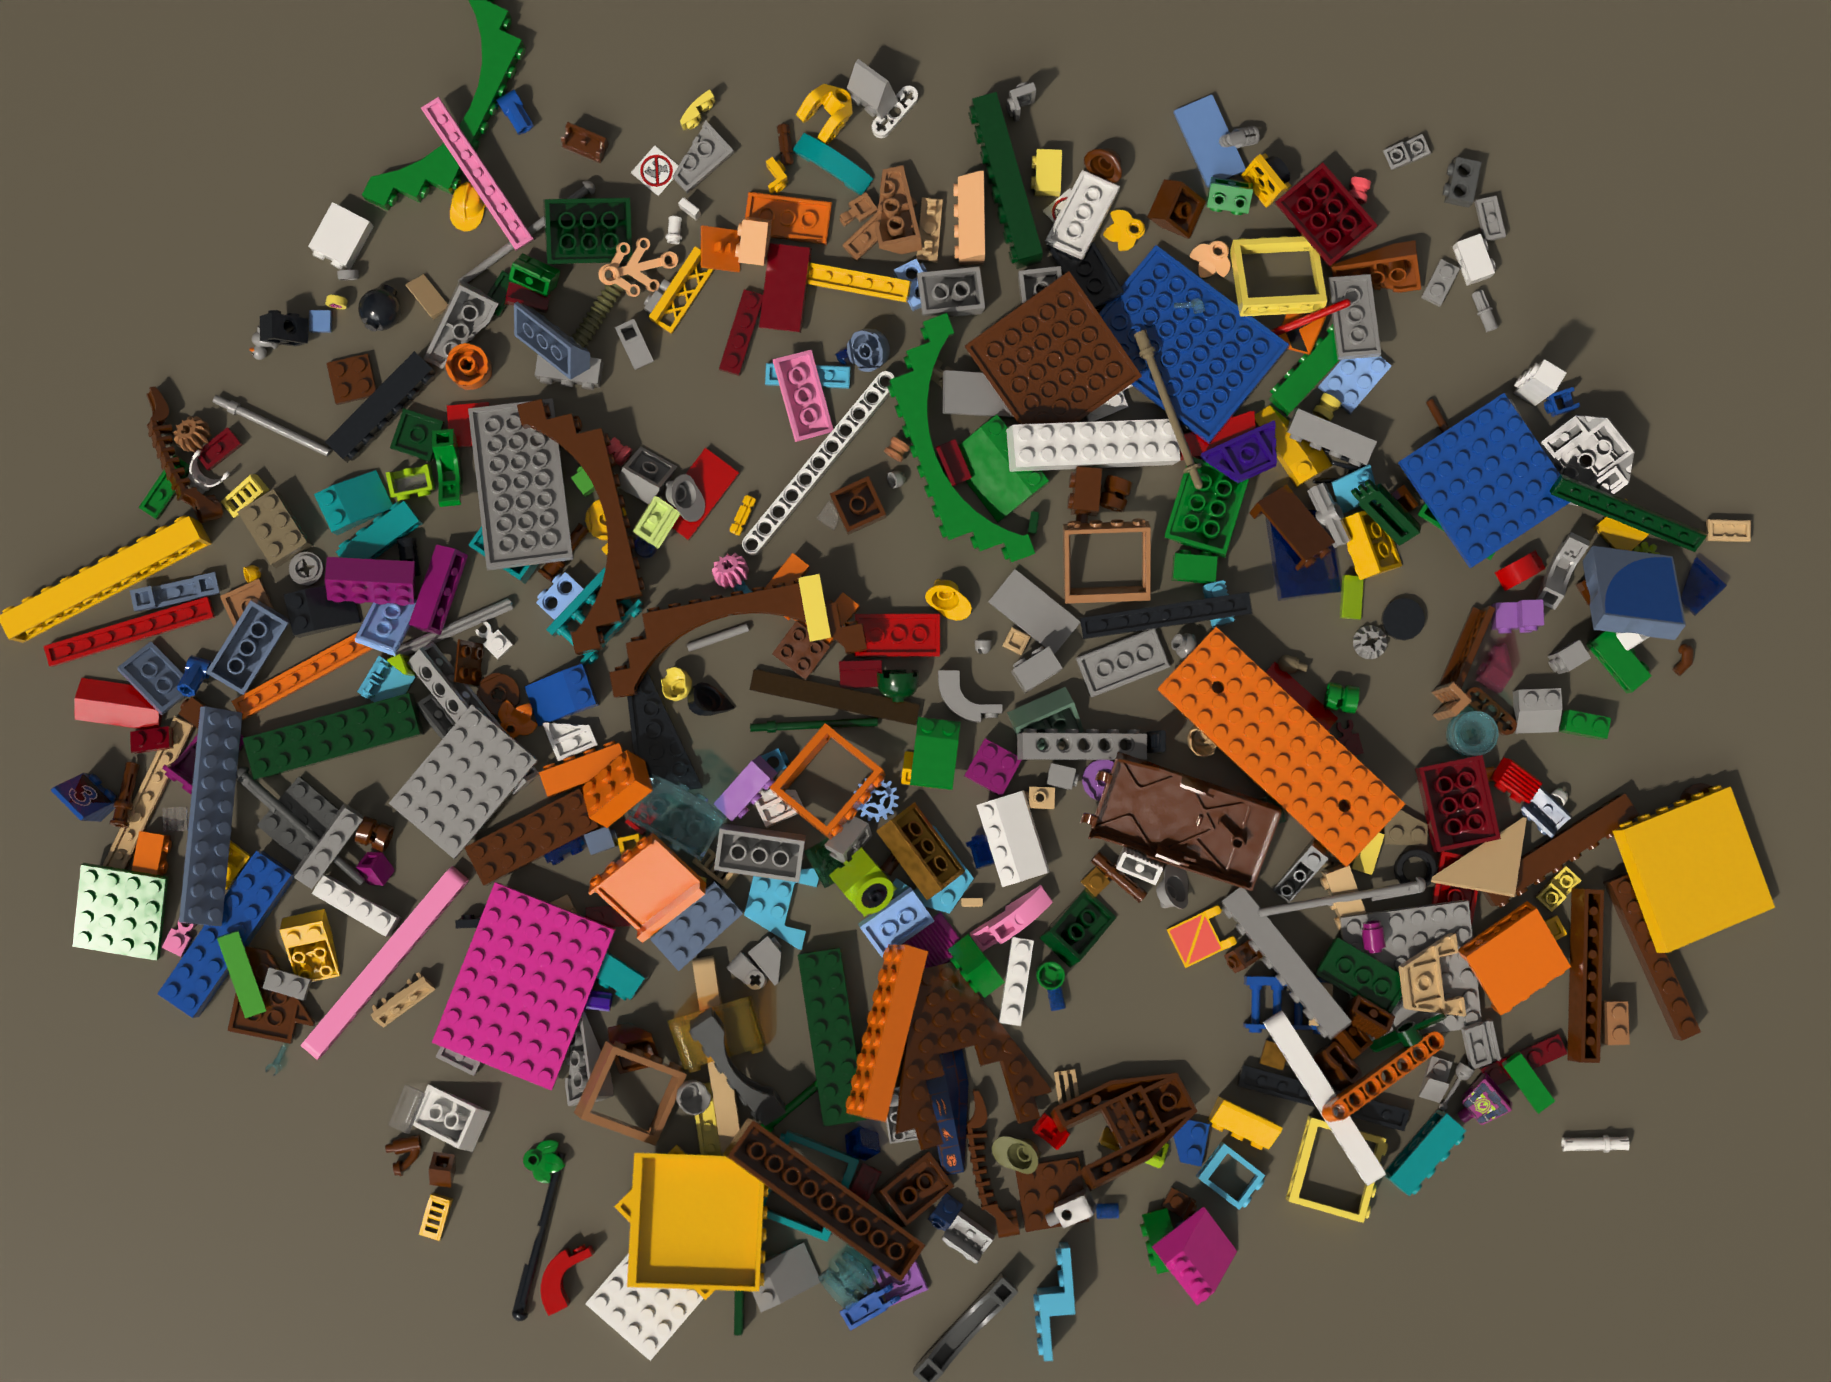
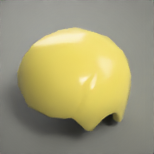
M676 666L668 668L666 670V677L661 679L662 692L665 698L672 701L686 698L692 688V680L689 674Z

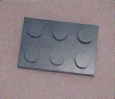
M149 642L118 666L117 670L161 715L186 697L177 690V685L184 674L152 642Z

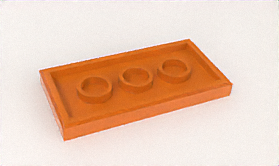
M748 192L745 218L753 217L772 220L770 238L827 245L832 202Z

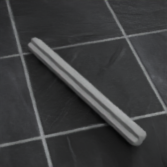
M509 598L444 626L441 635L427 633L402 644L396 655L408 656L415 653L431 642L437 643L508 612L514 608Z

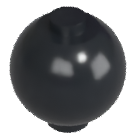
M382 285L381 288L369 290L360 299L358 305L359 316L365 327L370 331L388 330L398 322L401 315V305L396 297L397 291L393 287Z

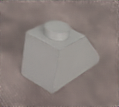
M767 936L752 948L748 954L775 986L779 983L782 959L780 948L782 945L775 937L771 939L770 936Z

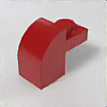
M1535 550L1496 571L1495 575L1504 591L1546 568Z

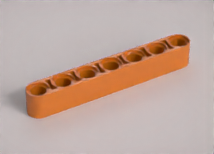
M1433 1031L1423 1034V1039L1418 1044L1408 1048L1403 1047L1327 1102L1322 1108L1323 1118L1328 1122H1336L1352 1115L1441 1050L1444 1046V1038L1441 1033ZM1429 1038L1432 1040V1046L1429 1043ZM1413 1050L1416 1051L1417 1057L1414 1056ZM1398 1061L1401 1064V1069L1398 1068ZM1382 1072L1385 1074V1081L1382 1079ZM1366 1083L1369 1086V1093L1366 1090ZM1350 1095L1353 1097V1104L1350 1102ZM1334 1107L1337 1109V1116L1333 1112Z

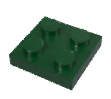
M403 408L390 449L432 462L434 456L432 431L443 430L445 422Z

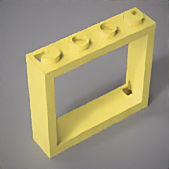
M1303 235L1299 237L1281 236L1279 238L1260 237L1258 239L1240 238L1233 240L1230 255L1240 317L1312 313L1325 308L1327 296L1320 255ZM1309 251L1316 294L1248 298L1242 254Z
M1308 1116L1286 1200L1364 1223L1365 1218L1368 1219L1371 1211V1206H1369L1370 1198H1373L1376 1193L1377 1186L1374 1183L1369 1186L1365 1184L1358 1213L1299 1197L1317 1128L1319 1126L1330 1130L1325 1120ZM1359 1130L1365 1140L1376 1143L1373 1154L1380 1163L1382 1155L1385 1156L1388 1143H1385L1386 1139Z

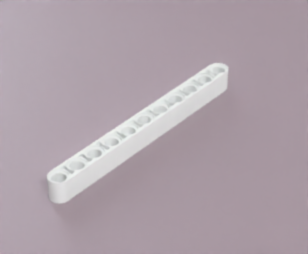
M883 371L878 374L744 537L742 546L748 555L755 556L763 550L890 395L887 387H883L880 384V381L883 378H895L891 372ZM870 394H875L879 399L876 403H869L867 397ZM862 410L865 416L863 419L858 420L854 418V412ZM848 426L852 429V432L848 436H843L840 433L841 428ZM829 443H836L839 447L837 451L829 452L827 446ZM816 459L825 461L824 467L820 469L815 468L813 463ZM809 475L812 478L811 483L808 485L801 484L800 479L802 476ZM789 492H797L798 498L795 501H789L787 499ZM776 508H783L785 514L782 517L777 518L773 515ZM763 524L771 526V531L768 534L760 532V527ZM750 540L758 542V547L755 550L747 549L746 546Z

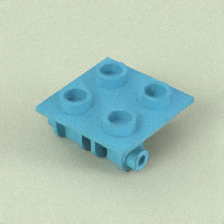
M1370 464L1331 482L1337 504L1340 506L1343 514L1359 507V501L1351 493L1352 489H1358V485L1361 483L1365 485L1364 482L1368 479L1375 484Z
M378 656L357 692L373 702L406 694L415 676L404 675L387 662L386 659Z

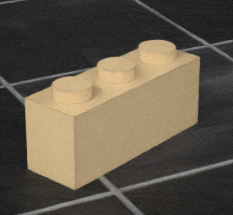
M1339 864L1333 868L1321 871L1323 878H1320L1323 889L1328 890L1329 896L1358 891L1349 865L1345 867L1343 864ZM1361 899L1333 903V906H1330L1331 910H1335L1337 917L1334 918L1338 930H1341L1339 916L1366 913Z

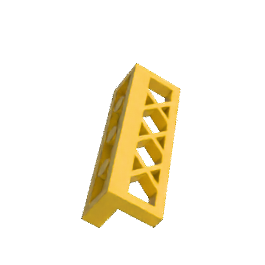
M696 246L649 315L652 322L671 334L715 270L708 269L707 272L698 274L697 265L701 261V250ZM697 278L698 286L696 289L687 291L685 286L687 280ZM685 295L686 304L684 307L675 308V298ZM674 313L675 321L671 327L661 322L665 314Z

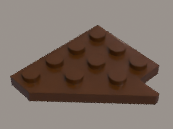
M246 946L245 950L263 998L266 1012L245 1018L238 996L235 994L227 1031L292 1044L296 1024L315 1026V1021L301 999L263 988L268 968L272 967L279 970L281 968L269 950Z

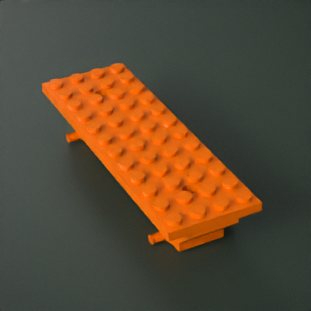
M1217 627L1199 643L1157 688L1171 704L1345 867L1358 856L1405 805L1395 793Z

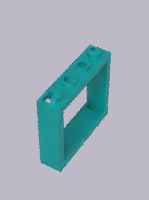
M787 1130L786 1135L781 1134L780 1140L789 1145L791 1140L847 1162L848 1166L841 1184L849 1188L860 1158L790 1130ZM768 1187V1196H769L770 1191H771V1189H770L769 1187ZM763 1197V1206H765L768 1197ZM767 1209V1218L828 1242L831 1232L824 1227L821 1231Z

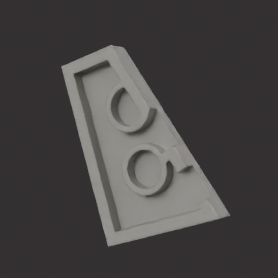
M706 120L698 136L692 142L693 144L688 153L683 157L672 176L687 194L734 153V150Z

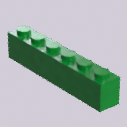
M1333 324L1327 330L1328 336L1325 339L1320 337L1315 342L1314 351L1310 355L1304 354L1298 361L1300 366L1296 370L1292 367L1284 377L1287 380L1282 385L1277 383L1270 391L1272 396L1268 400L1286 416L1296 408L1339 361L1337 359Z

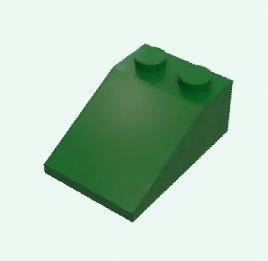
M918 717L910 785L953 790L961 722Z

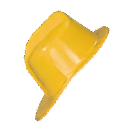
M470 182L460 184L455 190L451 202V222L461 231L476 229L480 225L484 214L485 204Z
M936 579L934 585L926 592L925 599L927 603L948 619L955 621L963 620L971 614V603L960 593L958 585L951 580Z

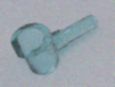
M1199 298L1193 299L1191 302L1174 303V308L1192 307L1194 313L1205 311L1204 304Z
M282 1045L274 1062L266 1066V1073L269 1072L271 1066L276 1069L273 1076L281 1071L280 1062L287 1047Z

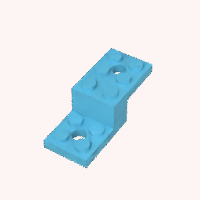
M1059 1242V1248L1055 1249L1056 1261L1058 1265H1061V1270H1057L1059 1286L1037 1288V1294H1033L1035 1311H1039V1316H1035L1037 1333H1040L1041 1338H1037V1349L1039 1355H1043L1044 1361H1053L1049 1316L1075 1314L1071 1253L1068 1242Z

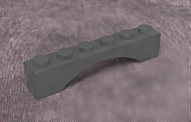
M712 1007L690 1021L689 1033L694 1041H699L704 1054L715 1061L714 1066L720 1074H725L728 1085L732 1090L736 1089L738 1091L739 1098L745 1106L749 1105L752 1109L751 1113L757 1122L761 1121L766 1126L786 1113L785 1103L773 1087L751 1080L733 1064L724 1045V1023Z
M1001 1273L913 1368V1374L921 1382H936L969 1341L1018 1293L1017 1287Z

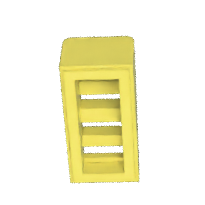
M252 474L230 492L221 503L233 518H236L239 515L237 511L266 494L269 488L257 474ZM245 488L252 494L251 497L244 490ZM238 494H240L243 497V499L245 500L244 503L238 497ZM234 499L239 508L237 509L230 500Z

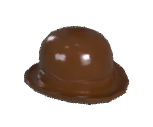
M1109 148L1093 149L1084 157V165L1089 173L1112 183L1118 182L1122 177L1121 159L1114 150Z

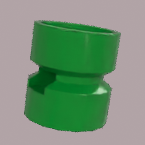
M1329 682L1325 693L1324 709L1337 711L1341 708L1342 712L1355 714L1359 702L1360 688L1352 685L1342 687L1340 683Z
M1045 961L1038 966L1036 979L1045 989L1053 990L1063 984L1065 973L1061 965L1054 961Z

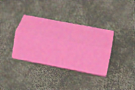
M812 350L773 359L795 442L831 433L833 426Z

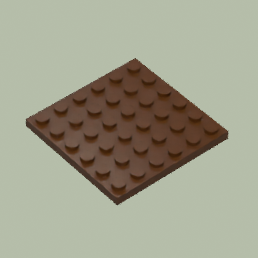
M1069 271L964 345L1019 424L1078 422L1142 377Z

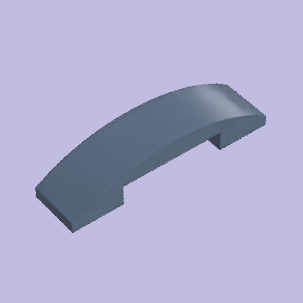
M216 572L159 586H147L130 590L134 611L177 605L220 593Z

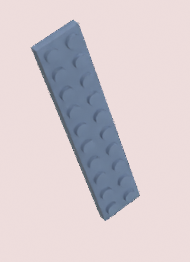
M206 706L200 707L179 923L222 926L242 723L241 712Z

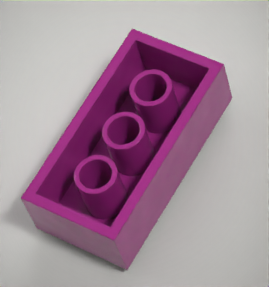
M327 557L325 572L327 600H332L333 602L353 601L359 604L375 602L380 605L386 603H394L401 606L414 605L416 587L415 561Z

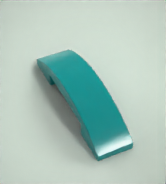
M803 133L792 149L797 155L808 162H813L842 181L846 187L858 195L864 194L873 181V178L848 158Z

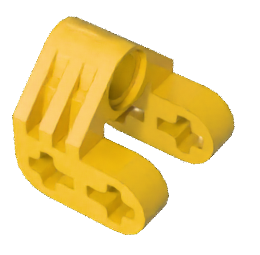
M822 84L810 92L797 111L796 116L805 123L814 116L818 108L823 104L824 109L831 117L819 133L818 139L828 145L834 140L853 114L851 95L846 90Z

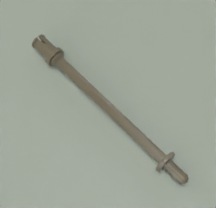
M1147 330L1139 331L1134 334L1140 349L1139 355L1148 364L1187 465L1183 472L1190 473L1195 488L1201 489L1203 483L1197 469L1201 468L1202 465L1200 463L1195 464L1156 364L1154 358L1156 349L1151 345Z

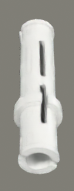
M1628 1136L1562 1137L1561 1140L1562 1151H1628L1630 1145Z

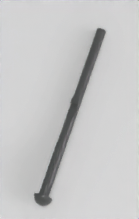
M248 767L237 769L236 779L273 813L277 810L293 826L306 835L304 837L314 845L321 839L257 780L253 779L248 773L250 770ZM337 854L333 862L356 883L362 885L366 879Z

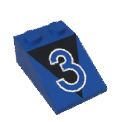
M82 773L51 789L81 821L101 822L115 809L113 805L117 796L110 789H105L100 784L102 781L93 773Z

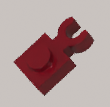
M1351 719L1347 720V729H1343L1340 722L1336 723L1338 732L1342 734V737L1336 739L1354 756L1363 754L1359 733L1352 734L1353 721Z

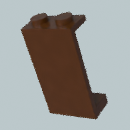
M1287 484L1258 501L1249 512L1254 519L1264 514L1302 559L1295 567L1297 571L1303 567L1308 569L1319 557L1321 559L1325 558L1330 554V548L1335 543Z

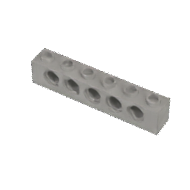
M1024 729V733L1017 734V760H1115L1117 752L1142 760L1147 759V734H1140V730H1127V734H1121L1118 729H1109L1107 733H1099V729H1087L1086 733H1078V729H1065V733H1058V729H1045V733H1037V729ZM1039 739H1042L1045 743L1043 750H1040L1037 746ZM1059 739L1065 741L1064 750L1058 747ZM1080 739L1086 742L1084 750L1079 748L1078 743ZM1101 739L1106 742L1105 750H1102L1099 746ZM1122 739H1124L1127 743V748L1125 750H1122L1120 747V741Z

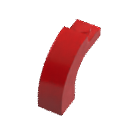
M583 1244L573 1249V1254H571L569 1247H566L546 1267L541 1280V1299L548 1316L570 1305L571 1302L563 1285L565 1272L569 1267L593 1256L595 1252L592 1245L585 1247Z

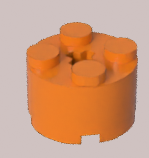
M463 343L455 346L449 352L445 365L446 371L459 387L465 390L478 389L491 378V361L478 346ZM468 363L471 364L470 370H467Z

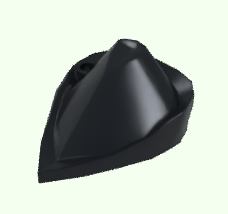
M701 682L693 686L687 697L689 709L700 716H711L735 709L722 693L708 683Z

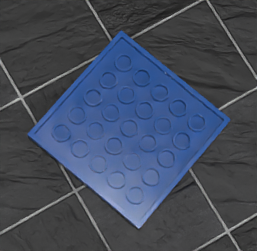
M1505 393L1398 462L1469 568L1486 559L1570 503L1551 495L1550 489L1559 478L1560 473Z

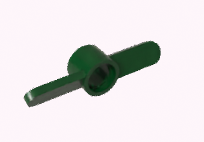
M1442 1013L1418 1024L1408 1022L1397 1030L1373 1040L1370 1048L1373 1052H1379L1400 1042L1404 1048L1414 1046L1423 1039L1420 1030L1446 1019V1015Z

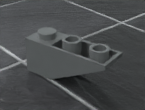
M1314 838L1279 880L1273 891L1290 903L1326 863L1331 853Z

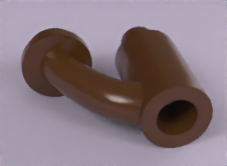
M420 1135L394 1139L393 1143L385 1145L386 1153L395 1152L397 1155L410 1152V1155L404 1162L397 1160L396 1163H393L395 1176H403V1171L418 1158L420 1150H422Z

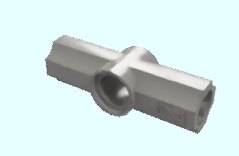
M1326 483L1310 488L1308 494L1316 509V519L1335 541L1333 547L1337 548L1350 542L1352 539L1343 522V512L1340 506L1334 502Z

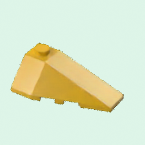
M1269 405L1255 414V423L1258 427L1273 420L1275 421L1277 458L1296 488L1332 466L1322 449L1320 451L1310 447V442L1302 439L1301 442L1289 438L1291 434L1286 431L1290 421Z

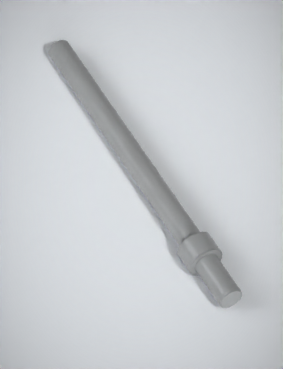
M215 395L213 398V403L226 408L227 412L233 415L243 416L325 456L330 454V448L247 410L236 401H228L218 395Z

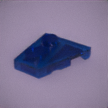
M1697 557L1692 563L1681 595V602L1695 616L1727 585Z

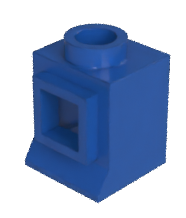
M1574 387L1548 396L1544 402L1547 414L1551 413L1553 418L1578 409L1580 404H1574L1571 393L1575 391ZM1561 399L1564 408L1558 410L1555 400Z

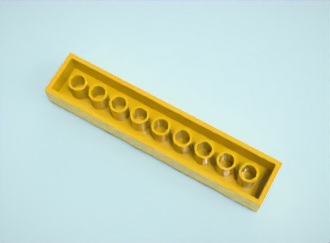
M181 516L174 520V524L156 529L155 534L137 539L136 544L118 549L117 554L99 559L98 564L80 569L79 574L73 577H64L60 580V584L54 587H45L40 591L41 594L35 597L29 596L21 601L22 604L16 607L10 606L2 611L3 614L0 615V624L8 639L24 643L211 545L212 543L204 527L198 520L190 516Z

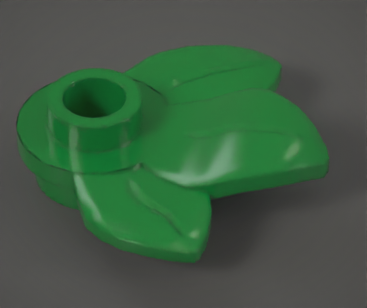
M545 1140L540 1142L536 1149L528 1150L523 1157L524 1166L533 1172L534 1178L537 1181L550 1183L551 1173L558 1172L565 1167L564 1161L554 1154L559 1142ZM532 1156H535L537 1158V1162L535 1164H532L530 1162V1158Z

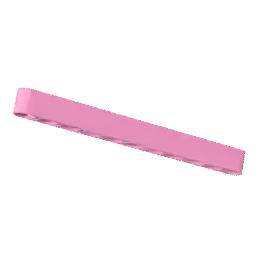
M451 866L304 1040L301 1047L317 1060L325 1054L469 881L466 876L454 866Z

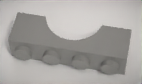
M344 803L331 820L322 838L305 855L294 870V878L312 889L362 822V814Z

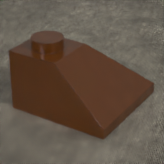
M630 1023L608 1027L609 1042L619 1041L627 1045L626 1048L629 1050L635 1047L644 1051L645 1056L651 1057L653 1054L659 1057L651 1033ZM617 1054L614 1058L619 1074L648 1068L646 1065Z

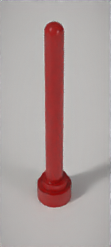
M1344 299L1271 329V331L1279 336L1345 309L1351 305V301Z

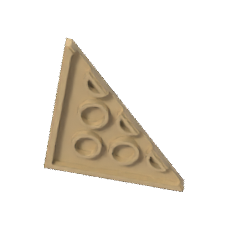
M1523 817L1500 832L1501 839L1485 842L1434 875L1431 882L1515 897L1527 818Z

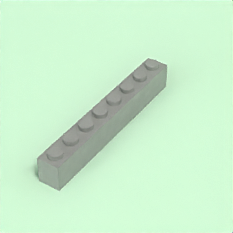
M1239 887L1222 901L1224 906L1222 911L1229 919L1232 917L1236 921L1235 927L1242 936L1244 934L1250 939L1248 943L1255 952L1260 951L1264 956L1262 959L1269 970L1273 968L1276 971V979L1282 986H1288L1291 990L1289 993L1291 998L1296 1003L1300 1002L1305 1009L1302 1011L1310 1021L1312 1019L1316 1021L1319 1025L1316 1028L1324 1038L1328 1036L1331 1040L1351 1025L1352 1021L1267 916L1259 917L1258 909L1260 907L1244 888Z

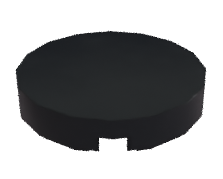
M1400 598L1386 606L1382 613L1381 621L1386 633L1395 640L1405 641L1414 638L1421 632L1424 627L1425 616L1423 609L1418 603L1411 599Z

